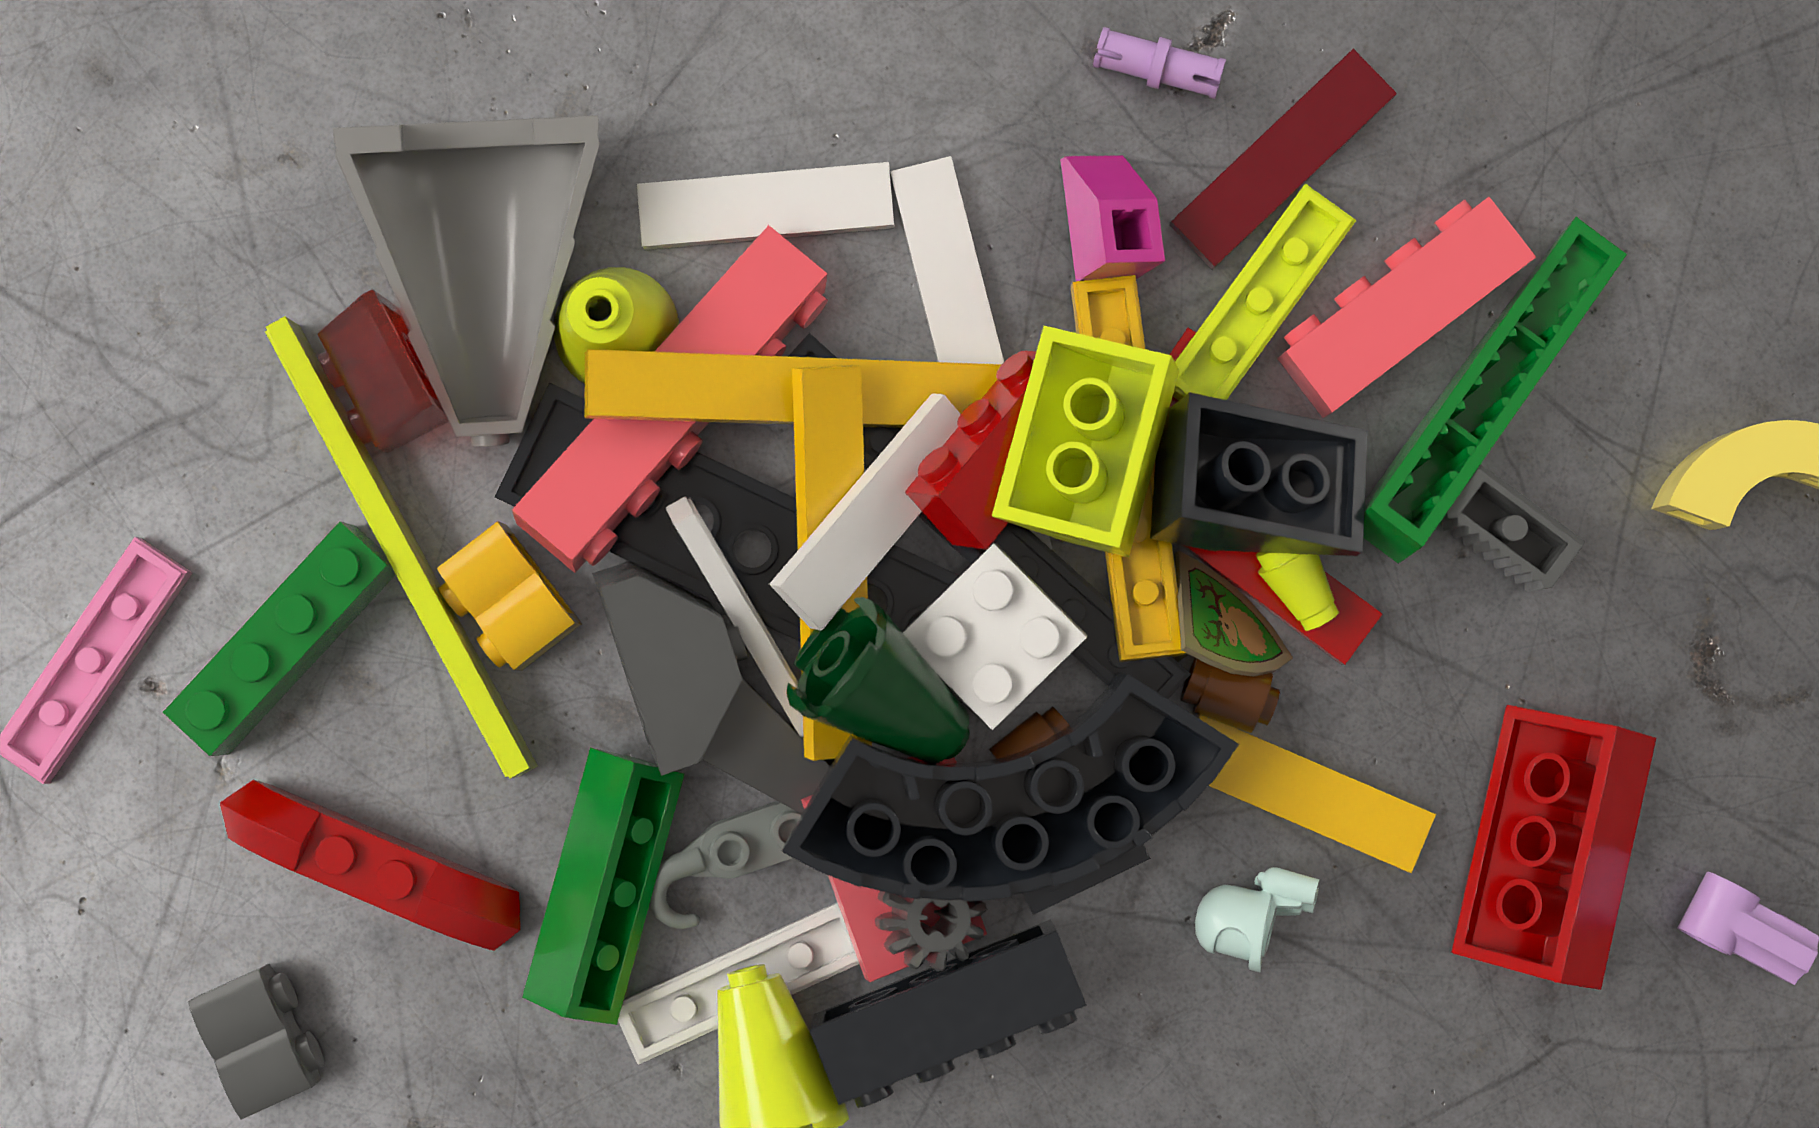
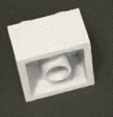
M993 543L903 632L931 668L992 730L1087 638V634L997 543Z

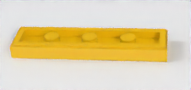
M1199 714L1197 715V718L1239 743L1235 752L1209 787L1412 873L1436 814L1230 725Z

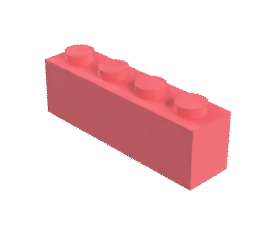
M1490 197L1474 208L1464 199L1435 222V225L1442 233L1423 247L1416 238H1413L1384 260L1391 269L1388 274L1373 285L1363 276L1334 298L1341 308L1338 312L1322 324L1313 314L1283 337L1290 345V348L1277 359L1322 418L1334 412L1536 258Z

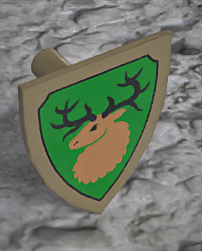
M1181 551L1175 553L1181 650L1186 653L1184 655L1171 656L1173 659L1180 662L1187 655H1191L1206 664L1228 673L1246 676L1273 673L1293 659L1272 625L1235 586Z

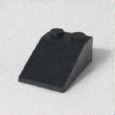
M1189 392L1169 408L1155 459L1150 539L1210 551L1358 556L1363 553L1368 430Z

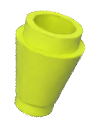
M1261 552L1256 554L1262 566L1258 571L1259 575L1295 618L1301 622L1305 631L1315 629L1339 614L1319 555Z

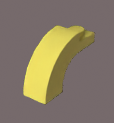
M1798 420L1771 421L1748 426L1714 438L1689 454L1672 471L1658 492L1651 509L1708 530H1716L1730 527L1736 508L1742 498L1752 487L1766 478H1786L1819 489V424Z

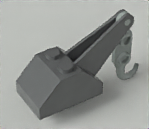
M628 561L594 572L592 575L650 752L661 775L700 763L702 759L777 800L711 824L684 850L672 854L661 862L649 908L656 919L668 927L685 929L698 926L700 917L697 914L682 915L671 909L667 902L669 886L674 881L688 876L736 878L792 859L791 856L781 852L804 811L801 799L814 794L830 765L825 760L813 761L805 758L804 738L800 737L798 732L741 676L737 662L747 659V653L739 628L733 625L727 614L720 615L709 601Z

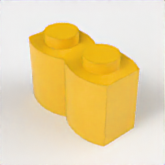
M497 521L437 567L438 572L445 581V583L438 587L439 592L457 615L463 617L470 613L483 631L476 638L477 642L490 660L499 668L508 663L513 670L522 671L582 625L571 607L544 575L527 549L504 523Z

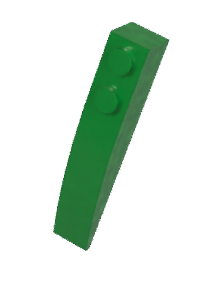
M1575 217L1569 223L1451 379L1365 499L1364 539L1398 564L1425 545L1627 255L1625 252L1578 217Z

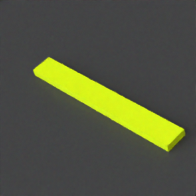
M284 316L266 326L267 331L265 333L503 774L511 779L538 767L456 613L439 592L438 587L440 584L300 325Z

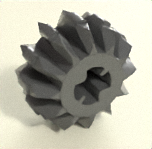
M883 891L878 893V900L892 907V912L883 913L875 918L876 927L881 930L892 931L887 937L884 947L892 954L905 951L904 963L913 969H918L927 958L932 969L942 971L947 964V951L961 961L968 959V949L962 943L966 935L978 940L984 937L983 929L970 923L971 918L981 916L988 910L986 903L983 901L903 898L900 895ZM930 902L941 908V910L934 911L935 914L940 916V919L932 927L920 922V920H927L928 917L921 912Z

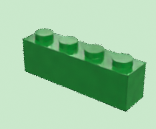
M340 521L162 713L207 755H229L393 579L396 574L383 550L357 526Z
M590 748L522 998L564 1018L617 1025L683 783L684 773L674 771L661 775L657 765L635 757Z

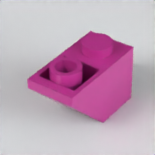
M1123 155L1065 156L1062 158L1061 168L1076 281L1136 275V279L1165 262L1157 198Z

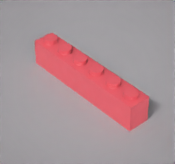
M768 225L655 352L782 356L787 346L781 341L797 324L803 329L807 328L827 304L828 299L823 294L826 289L828 273ZM593 419L512 509L516 524L574 573L586 561L592 566L596 565L615 544L618 536L612 531L627 514L630 513L637 518L657 497L661 488L655 483L667 469L673 465L676 469L680 470L695 455L703 443V440L698 435L709 422Z

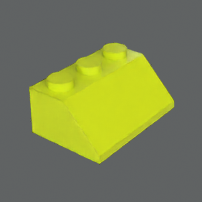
M1043 326L992 516L1069 543L1129 558L1179 374V369L1172 356Z

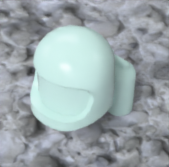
M1271 867L1265 872L1258 873L1255 877L1254 883L1258 885V890L1260 891L1225 884L1211 889L1202 898L1195 919V934L1200 945L1212 954L1218 952L1249 960V970L1261 972L1262 957L1266 955L1276 916L1300 915L1302 911L1313 913L1320 879L1278 867Z

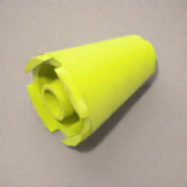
M625 267L599 269L576 281L561 299L554 319L555 329L553 333L555 346L560 359L568 371L585 384V352L588 349L655 352L679 325L677 310L667 291L647 274ZM610 314V316L606 320L602 321L606 316Z
M765 964L749 966L727 973L729 985L717 990L719 1127L811 1128L812 1124L813 1128H837L849 1120L846 1104H838L814 1040L781 974L767 975Z

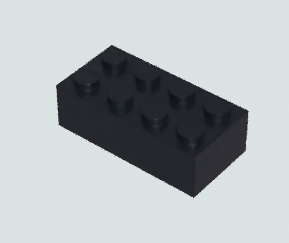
M1051 919L968 952V959L964 961L956 957L950 959L942 971H936L930 967L815 1013L810 1032L838 1104L840 1105L854 1099L857 1108L874 1104L892 1095L894 1092L891 1085L897 1081L916 1075L918 1083L928 1082L954 1070L953 1060L957 1057L977 1050L980 1059L987 1058L1016 1045L1014 1035L1038 1025L1040 1033L1046 1034L1075 1022L1077 1016L1074 1010L1087 1005L1059 934Z

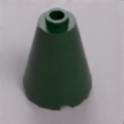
M864 597L856 598L854 601L860 607L849 613L840 608L822 631L813 630L793 664L803 671L798 687H794L789 682L787 685L786 694L789 705L806 718L931 764L954 758L962 751L970 735L968 711L880 606Z

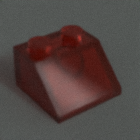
M372 289L359 296L317 333L326 350L318 355V359L334 388L337 389L344 385L354 405V408L347 411V416L361 442L364 445L373 442L375 448L389 453L449 422L408 338L410 329L399 308Z

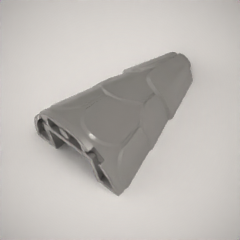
M598 115L333 128L336 160L376 245L374 253L411 326L408 338L456 437L471 436L472 446L510 443V433H522L555 329L551 316L575 245L573 234L600 145L597 136L599 131Z

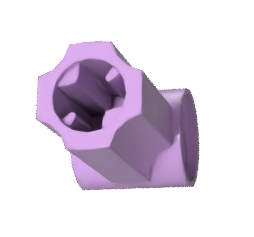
M1706 872L1677 929L1728 956L1734 953L1785 982L1795 985L1804 974L1808 973L1818 954L1819 936L1787 917L1759 904L1760 898L1748 890L1714 873Z

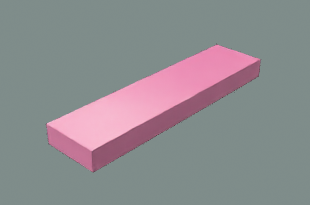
M134 537L1 732L0 755L42 784L51 783L193 573L142 538Z

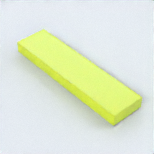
M1305 183L1175 361L1179 374L1173 397L1179 401L1191 392L1227 400L1354 225L1356 219Z

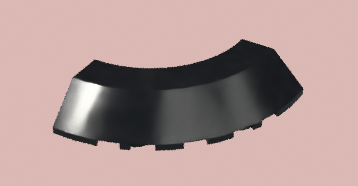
M1117 672L1097 700L1066 728L1039 744L998 759L974 763L931 764L894 755L873 747L850 734L816 788L781 852L823 874L858 887L896 894L903 898L983 901L1012 897L1015 894L1033 892L1052 885L1055 887L1099 870V867L1114 861L1134 847L1138 848L1151 840L1156 832L1180 812L1186 811L1215 780L1239 746V743L1129 674Z

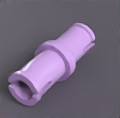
M1103 27L1097 45L1099 50L1095 54L1093 67H1102L1147 79L1146 86L1159 89L1162 83L1209 96V98L1215 99L1226 59H1217L1172 47L1171 39L1159 37L1157 43L1111 31L1110 28Z

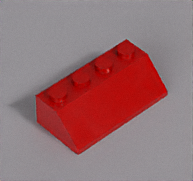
M1506 705L1451 953L1560 984L1601 990L1656 737L1619 726Z

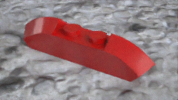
M254 779L220 802L228 839L256 855L295 873L438 933L488 950L495 951L521 930L519 892L507 884L276 786Z

